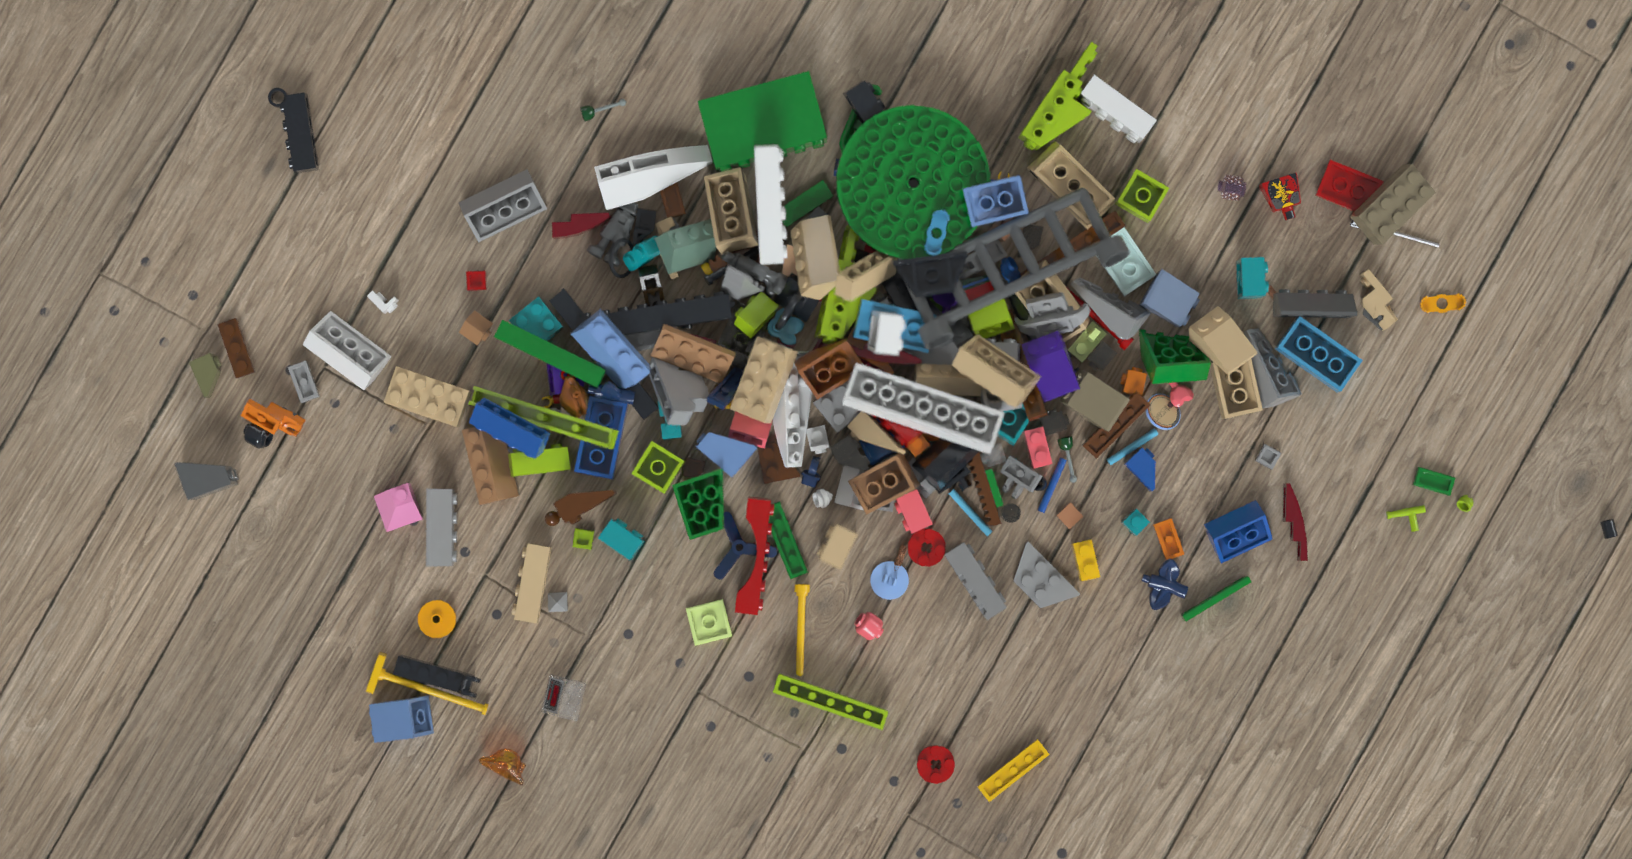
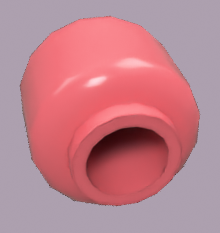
M872 612L861 613L854 623L856 632L866 640L878 639L884 631L882 628L883 621Z

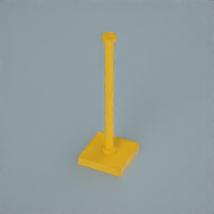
M379 652L366 692L373 694L377 681L385 679L480 711L483 715L486 714L489 705L487 703L483 705L385 672L386 669L382 667L387 654Z

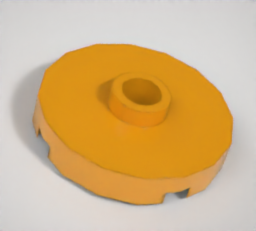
M433 600L426 603L420 609L418 625L425 635L431 638H442L453 631L456 625V613L449 603L442 600ZM436 615L440 617V621L438 623L434 622L433 620L434 616Z

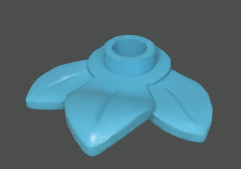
M782 308L776 312L775 319L768 323V333L773 337L779 338L786 345L796 344L794 334L799 333L803 329L804 323L800 319L791 316L786 325L781 330H777L775 325L785 309Z

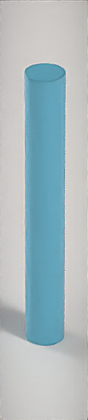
M1155 428L1106 459L1110 466L1159 435Z
M955 489L949 493L952 499L986 536L993 532Z

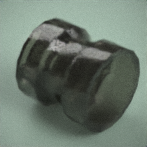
M1007 504L1001 509V517L1008 523L1016 522L1021 516L1020 508L1015 504Z

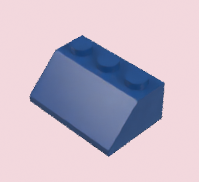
M1256 500L1204 524L1208 538L1220 563H1224L1273 539L1266 515Z

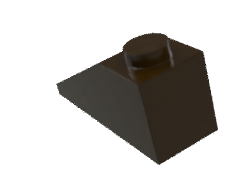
M657 264L638 268L645 303L648 304V307L656 306L655 302L665 301Z

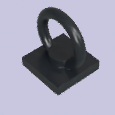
M793 273L790 274L784 289L774 301L785 308L776 323L778 330H781L793 314L807 322L820 301L801 296L798 276Z

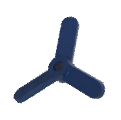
M724 512V529L732 546L714 570V577L718 580L723 579L741 555L757 556V545L742 540L730 512ZM737 544L742 545V551L736 550ZM770 545L769 554L765 553V557L773 558L777 555V548Z

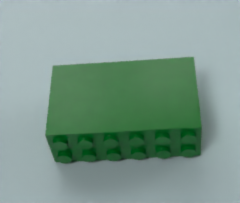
M809 71L697 101L716 172L731 170L738 166L741 169L750 167V163L755 162L754 145L777 144L778 148L782 149L784 158L787 157V153L795 152V154L805 152L808 147L813 146V149L824 147V144L827 143V135Z

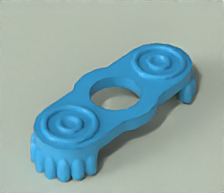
M945 210L934 212L931 225L928 227L925 250L929 255H937L942 250V241L946 236L945 229L947 222L950 220ZM933 228H939L942 231L940 238L935 239L931 236Z

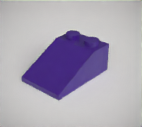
M1058 331L1022 344L1030 369L1041 376L1036 384L1044 402L1080 389L1063 336Z

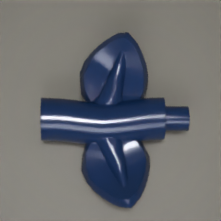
M607 382L604 385L599 384L598 388L589 385L588 393L595 394L596 398L631 405L634 402L635 391L616 388L611 382Z
M1168 559L1161 564L1158 570L1159 576L1151 574V576L1143 574L1141 581L1148 583V587L1153 588L1149 596V603L1153 610L1167 606L1171 600V593L1182 599L1186 597L1188 586L1176 581L1180 574V569L1173 559Z

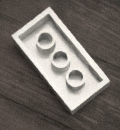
M1095 75L1078 97L1080 104L1096 112L1095 115L1099 119L1109 121L1111 123L1110 126L1117 132L1121 130L1127 134L1126 138L1132 143H1140L1157 121Z

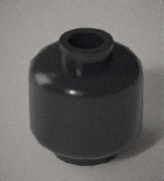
M252 422L247 424L243 430L244 440L258 449L267 447L272 442L273 434Z

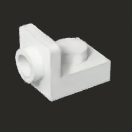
M371 291L367 295L385 314L387 312L391 313L398 306L396 303L399 300L396 297H393L386 304L385 301L387 299L380 292L376 294L374 291Z
M825 425L807 429L806 433L811 452L815 451V454L827 452L826 448H830Z

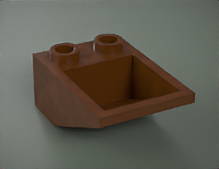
M615 490L570 493L553 503L557 512L549 511L545 515V522L549 526H556L560 518H562L564 523L573 525L582 520L581 515L613 497L617 492Z

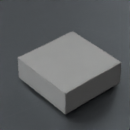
M1263 444L1255 461L1273 470L1281 452Z

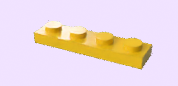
M1036 739L977 787L990 802L1050 754L1039 740Z

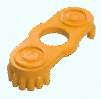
M1459 293L1456 295L1439 294L1434 297L1425 296L1420 302V308L1426 313H1445L1451 310H1461L1465 307L1466 299ZM1439 298H1444L1447 301L1445 309L1437 307V300Z

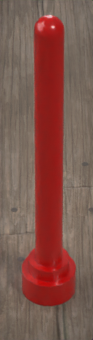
M1067 288L1069 292L1072 294V296L1075 298V300L1078 302V304L1082 307L1083 304H1085V302L1081 300L1076 294H1074L1069 288ZM1089 306L1090 313L1088 316L1118 340L1117 343L1120 344L1119 347L1125 351L1134 339L1131 337L1126 340L1117 337L1116 333L1111 331Z

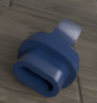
M813 456L809 470L802 471V484L816 487L817 481L821 479L819 473L816 472L821 458Z

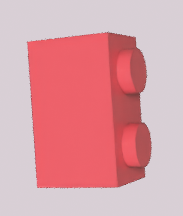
M735 411L728 438L765 449L772 422L763 423Z
M1039 427L1024 431L1023 434L1032 469L1052 464L1044 428Z
M917 489L896 499L897 502L894 505L898 514H903L905 520L902 523L906 532L910 530L912 534L932 525V521Z

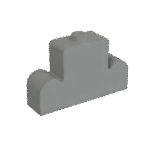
M652 357L649 363V377L667 424H688L693 412H703L708 403V388L702 376L690 371L678 370L679 367Z

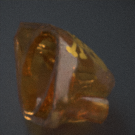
M501 749L491 756L479 759V763L488 769L523 786L524 780L521 774L526 764L521 762L519 755L514 750Z

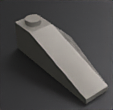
M1078 278L1071 283L1072 287L1120 339L1128 340L1133 337L1151 313L1133 301L1129 300L1126 303L1118 299V295L1115 293L1102 292L1103 289L1100 286L1085 279Z
M1259 329L1244 331V335L1257 351V355L1252 357L1251 360L1262 408L1275 407L1302 395L1293 375L1290 372L1286 373L1281 366L1282 360L1280 358L1277 359L1271 352L1272 346Z

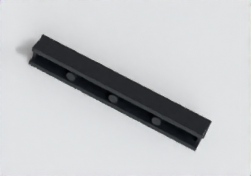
M563 288L561 292L549 301L569 327L575 330L577 328L575 318H580L579 314L584 312L566 289ZM639 382L624 389L635 391L632 406L643 420L659 410L658 405Z

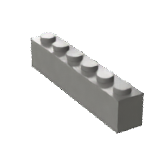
M986 339L1020 362V344L1015 343L1014 339H1004L1003 343L996 342V339ZM953 342L945 345V347L929 349L928 353L903 348V351L922 359L920 364L947 365L953 364L960 350ZM904 364V365H906V366H914L915 364Z

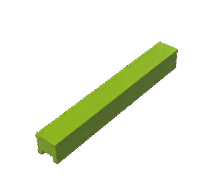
M473 387L474 393L471 401L469 400V405L475 406L480 400L486 398L536 426L605 448L614 449L619 433L617 430L484 388Z

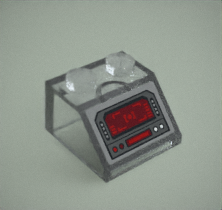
M550 674L541 712L578 721L587 682Z

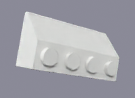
M331 311L309 331L303 343V346L362 390H365L376 379L392 357Z

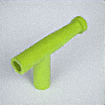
M1424 505L1392 512L1388 511L1386 512V517L1391 519L1393 517L1409 516L1411 532L1419 531L1416 514L1426 513Z

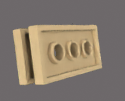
M1056 141L1027 167L1033 177L1056 199L1075 191L1069 188L1075 184L1079 188L1087 189L1100 216L1115 204V198ZM1063 171L1065 176L1058 177L1056 173ZM1080 201L1066 207L1087 230L1092 226Z

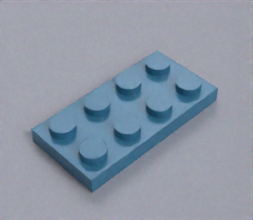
M861 299L853 333L854 338L869 340L872 310L892 312L903 316V320H905L904 331H901L900 337L903 341L902 348L928 353L929 349L925 348L918 333L919 328L925 324L919 311Z

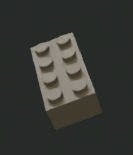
M1403 164L1350 217L1373 245H1383L1436 192L1413 164Z

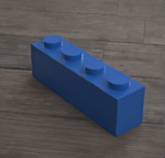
M486 398L476 403L469 421L476 429L485 431L494 439L501 440L507 443L509 447L518 449L526 456L535 459L544 452L551 434Z

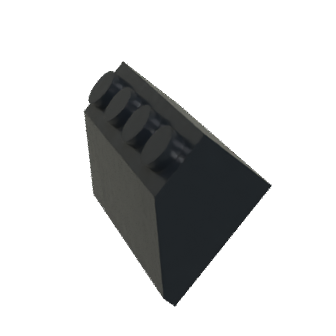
M939 438L912 464V467L940 491L979 450Z

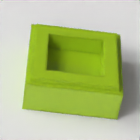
M575 528L572 547L592 550L595 531Z

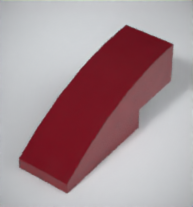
M610 213L571 214V222H552V238L563 239L589 232L608 221L611 215Z

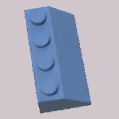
M601 309L571 332V335L593 360L606 370L605 373L619 389H625L637 384L650 373V364Z

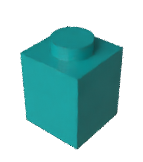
M1133 509L1121 521L1134 536H1137L1150 523L1137 509Z

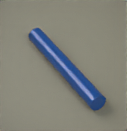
M1059 459L1038 511L1045 513L1067 460Z

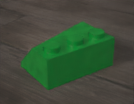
M1139 329L1141 360L1152 384L1207 380L1211 361L1209 357L1189 341V336L1176 334L1174 337L1164 336V332L1156 331V334L1146 333V330Z
M723 468L672 485L689 540L724 529Z

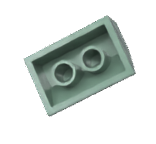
M711 219L667 231L655 238L668 274L707 263L710 259L715 260L717 247Z

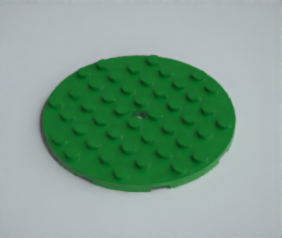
M915 105L899 106L882 111L861 125L851 136L841 154L836 176L839 205L851 229L862 241L876 251L898 259L933 256L926 252L925 244L928 227H930L933 214L937 210H945L950 218L945 229L946 236L942 241V250L937 255L945 254L964 242L977 226L972 227L963 189L991 182L985 152L968 127L944 111ZM911 177L918 179V187L911 188L908 181ZM939 228L931 230L933 238L938 239L941 237L942 231Z

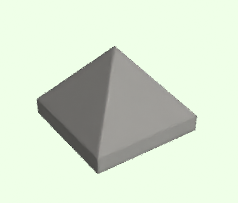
M567 592L548 593V612L568 611Z

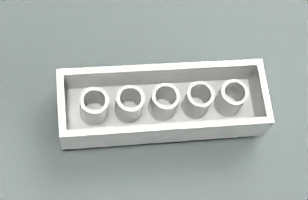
M777 144L754 145L760 264L784 263V258H787V247L783 245V239H786V227L782 226V220H785L784 206L781 207V200H785L784 189L780 187V181H784L783 169L779 168V161H783V153Z

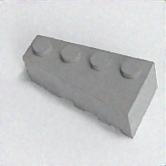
M962 542L944 555L984 618L989 620L1007 608L1004 604L1006 600L1001 592L997 593L994 589L996 584L990 576L987 577L983 572L985 567L980 560L976 561L973 557L975 552L971 545H966Z

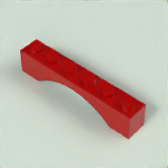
M748 496L746 519L750 523L755 535L757 558L751 576L737 591L735 613L758 615V610L762 611L764 599H760V593L765 591L766 580H762L763 572L767 573L768 561H764L765 553L769 554L770 542H767V534L771 535L772 523H769V516H773L775 505L771 504V499Z

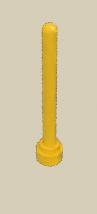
M795 584L794 592L798 596L797 676H802L804 671L806 596L810 592V584Z

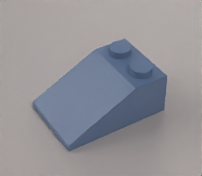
M1020 175L963 189L972 227L1028 214Z

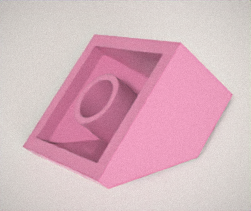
M411 483L394 487L374 496L386 532L423 519Z

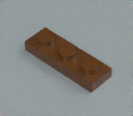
M237 318L217 324L236 379L255 373Z

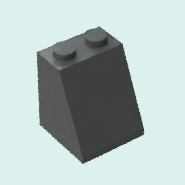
M174 463L187 500H197L238 485L239 475L236 469H233L231 466Z

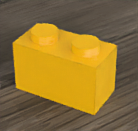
M1092 539L1072 543L1071 546L1079 580L1086 581L1099 578L1100 573Z

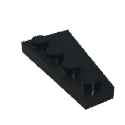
M896 270L895 275L882 282L883 287L892 299L894 306L918 311L904 280ZM924 296L932 313L937 316L942 315L943 313Z

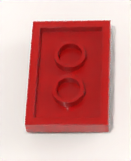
M1330 159L1315 196L1355 212L1383 184V181Z

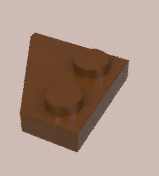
M776 443L766 444L765 449L757 447L764 484L801 477L795 467L784 466L779 447Z

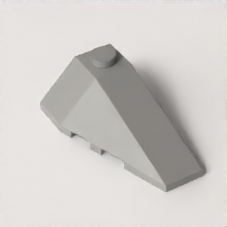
M728 266L720 292H724V295L728 294L729 301L733 302L734 299L739 301L764 292L765 287L759 285L758 282L748 275Z

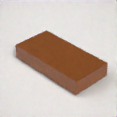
M677 182L660 191L667 218L686 215Z

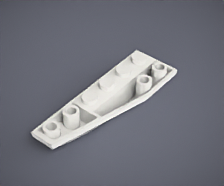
M708 145L644 153L594 168L606 210L644 200L713 162Z
M798 351L795 360L799 359L800 357H802L810 351ZM795 363L773 417L776 439L785 467H802L812 391L798 373Z

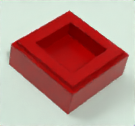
M466 271L467 291L487 290L486 271Z

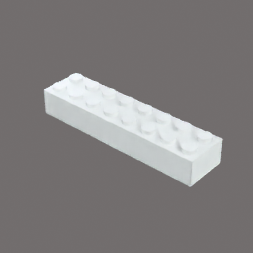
M858 363L855 365L843 400V405L988 454L992 451L1004 412Z

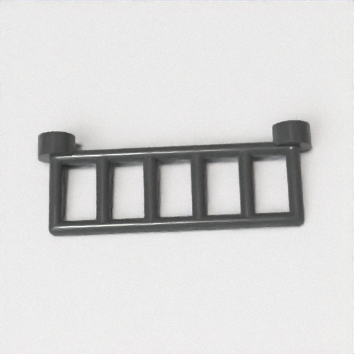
M1079 188L1028 212V214L1021 215L963 242L947 252L967 251L969 253L975 250L994 288L993 291L969 301L959 280L953 292L959 307L934 317L925 297H915L907 286L925 323L919 328L918 333L926 349L937 348L953 338L954 334L949 326L950 323L1096 255L1102 267H1110L1126 259L1130 251L1121 235L1111 237L1087 189ZM1080 201L1100 241L1075 252L1055 212ZM1045 218L1065 257L1040 268L1021 228ZM1010 234L1030 274L1005 285L985 245Z

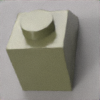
M209 353L189 362L204 398L212 396L221 374L220 366H222L219 357Z

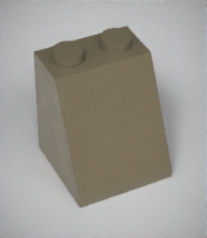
M1079 369L1075 374L1080 389L1061 396L1059 401L1091 424L1109 432L1130 399L1089 372Z

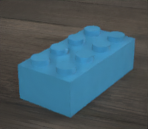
M1300 316L1295 318L1274 348L1337 393L1343 390L1363 361Z

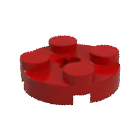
M921 529L914 532L910 537L907 551L913 562L921 566L930 567L942 560L946 552V544L942 535L937 531ZM924 542H926V544H931V552H923L921 550V547L923 546L921 545Z
M927 746L919 753L917 770L925 781L939 784L947 781L954 772V757L944 746ZM933 759L935 761H937L938 759L941 761V764H939L941 765V767L939 769H932L930 767V765H932L930 762Z

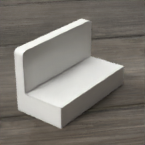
M847 466L843 467L835 503L863 510L848 481L865 471Z

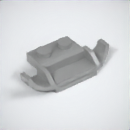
M1060 292L1026 299V307L1030 314L1028 320L1021 321L1018 317L1014 319L1021 332L1040 338L1056 331L1060 334L1074 331V328L1081 325L1088 317L1090 308L1088 303H1085L1081 308L1074 310L1073 306H1068L1064 293Z

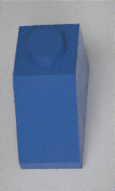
M1140 448L1124 465L1151 492L1155 489L1156 461L1153 459L1154 454L1148 448L1145 450Z

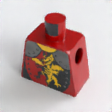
M1297 173L1259 185L1273 213L1282 210L1285 221L1296 217L1293 206L1301 203Z

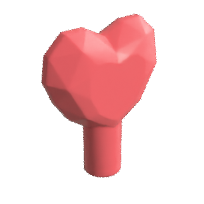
M1177 382L1169 383L1172 388L1170 400L1174 406L1180 407L1184 401L1193 399L1194 394L1189 387L1180 385Z

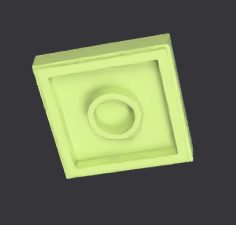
M723 599L686 608L695 646L732 637Z

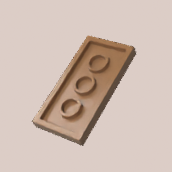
M664 324L650 356L720 383L725 378L736 352Z

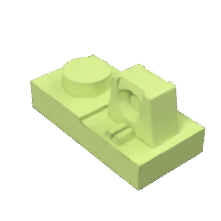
M1092 321L1067 351L1082 363L1107 333Z

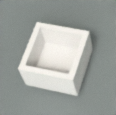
M872 310L867 349L875 353L898 355L903 344L902 339H900L901 331H904L905 328L903 316L892 312Z

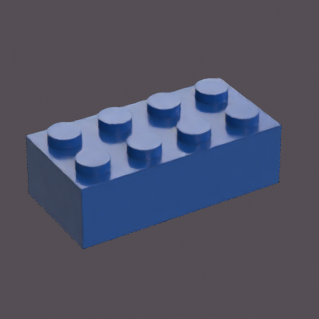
M592 396L589 397L585 421L617 430L619 433L614 449L580 440L574 472L614 479L629 404Z

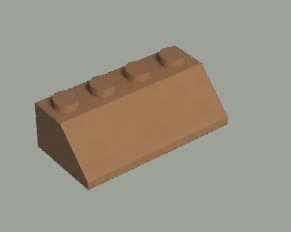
M475 427L462 430L479 505L518 497L519 493L515 477L510 476L507 443L494 439L490 434Z

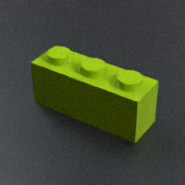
M562 444L551 445V449H544V452L536 459L526 456L518 449H513V453L508 454L511 477L570 470L568 447H562Z

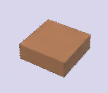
M1071 502L1056 515L1069 530L1084 517Z

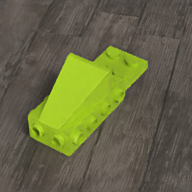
M1093 42L1086 47L1070 73L1063 70L1059 74L1018 138L1024 142L1023 145L1029 150H1038L1084 120L1092 112L1075 99L1078 98L1083 90L1081 88L1083 82L1079 79L1087 70L1084 66L1086 63L1090 64L1098 53L1095 51L1098 46Z
M849 225L844 229L838 258L840 272L855 264L851 260L855 259L856 249H854L855 241L858 242L859 237ZM835 286L822 298L814 338L823 339L822 342L826 344H833L842 340L857 318L861 299L870 300L876 292V287L852 301H847L835 295Z

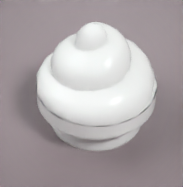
M818 489L813 493L815 506L817 508L827 507L832 500L833 494L824 489Z

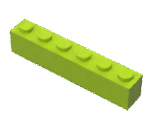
M779 673L773 689V693L883 730L889 712L886 709Z

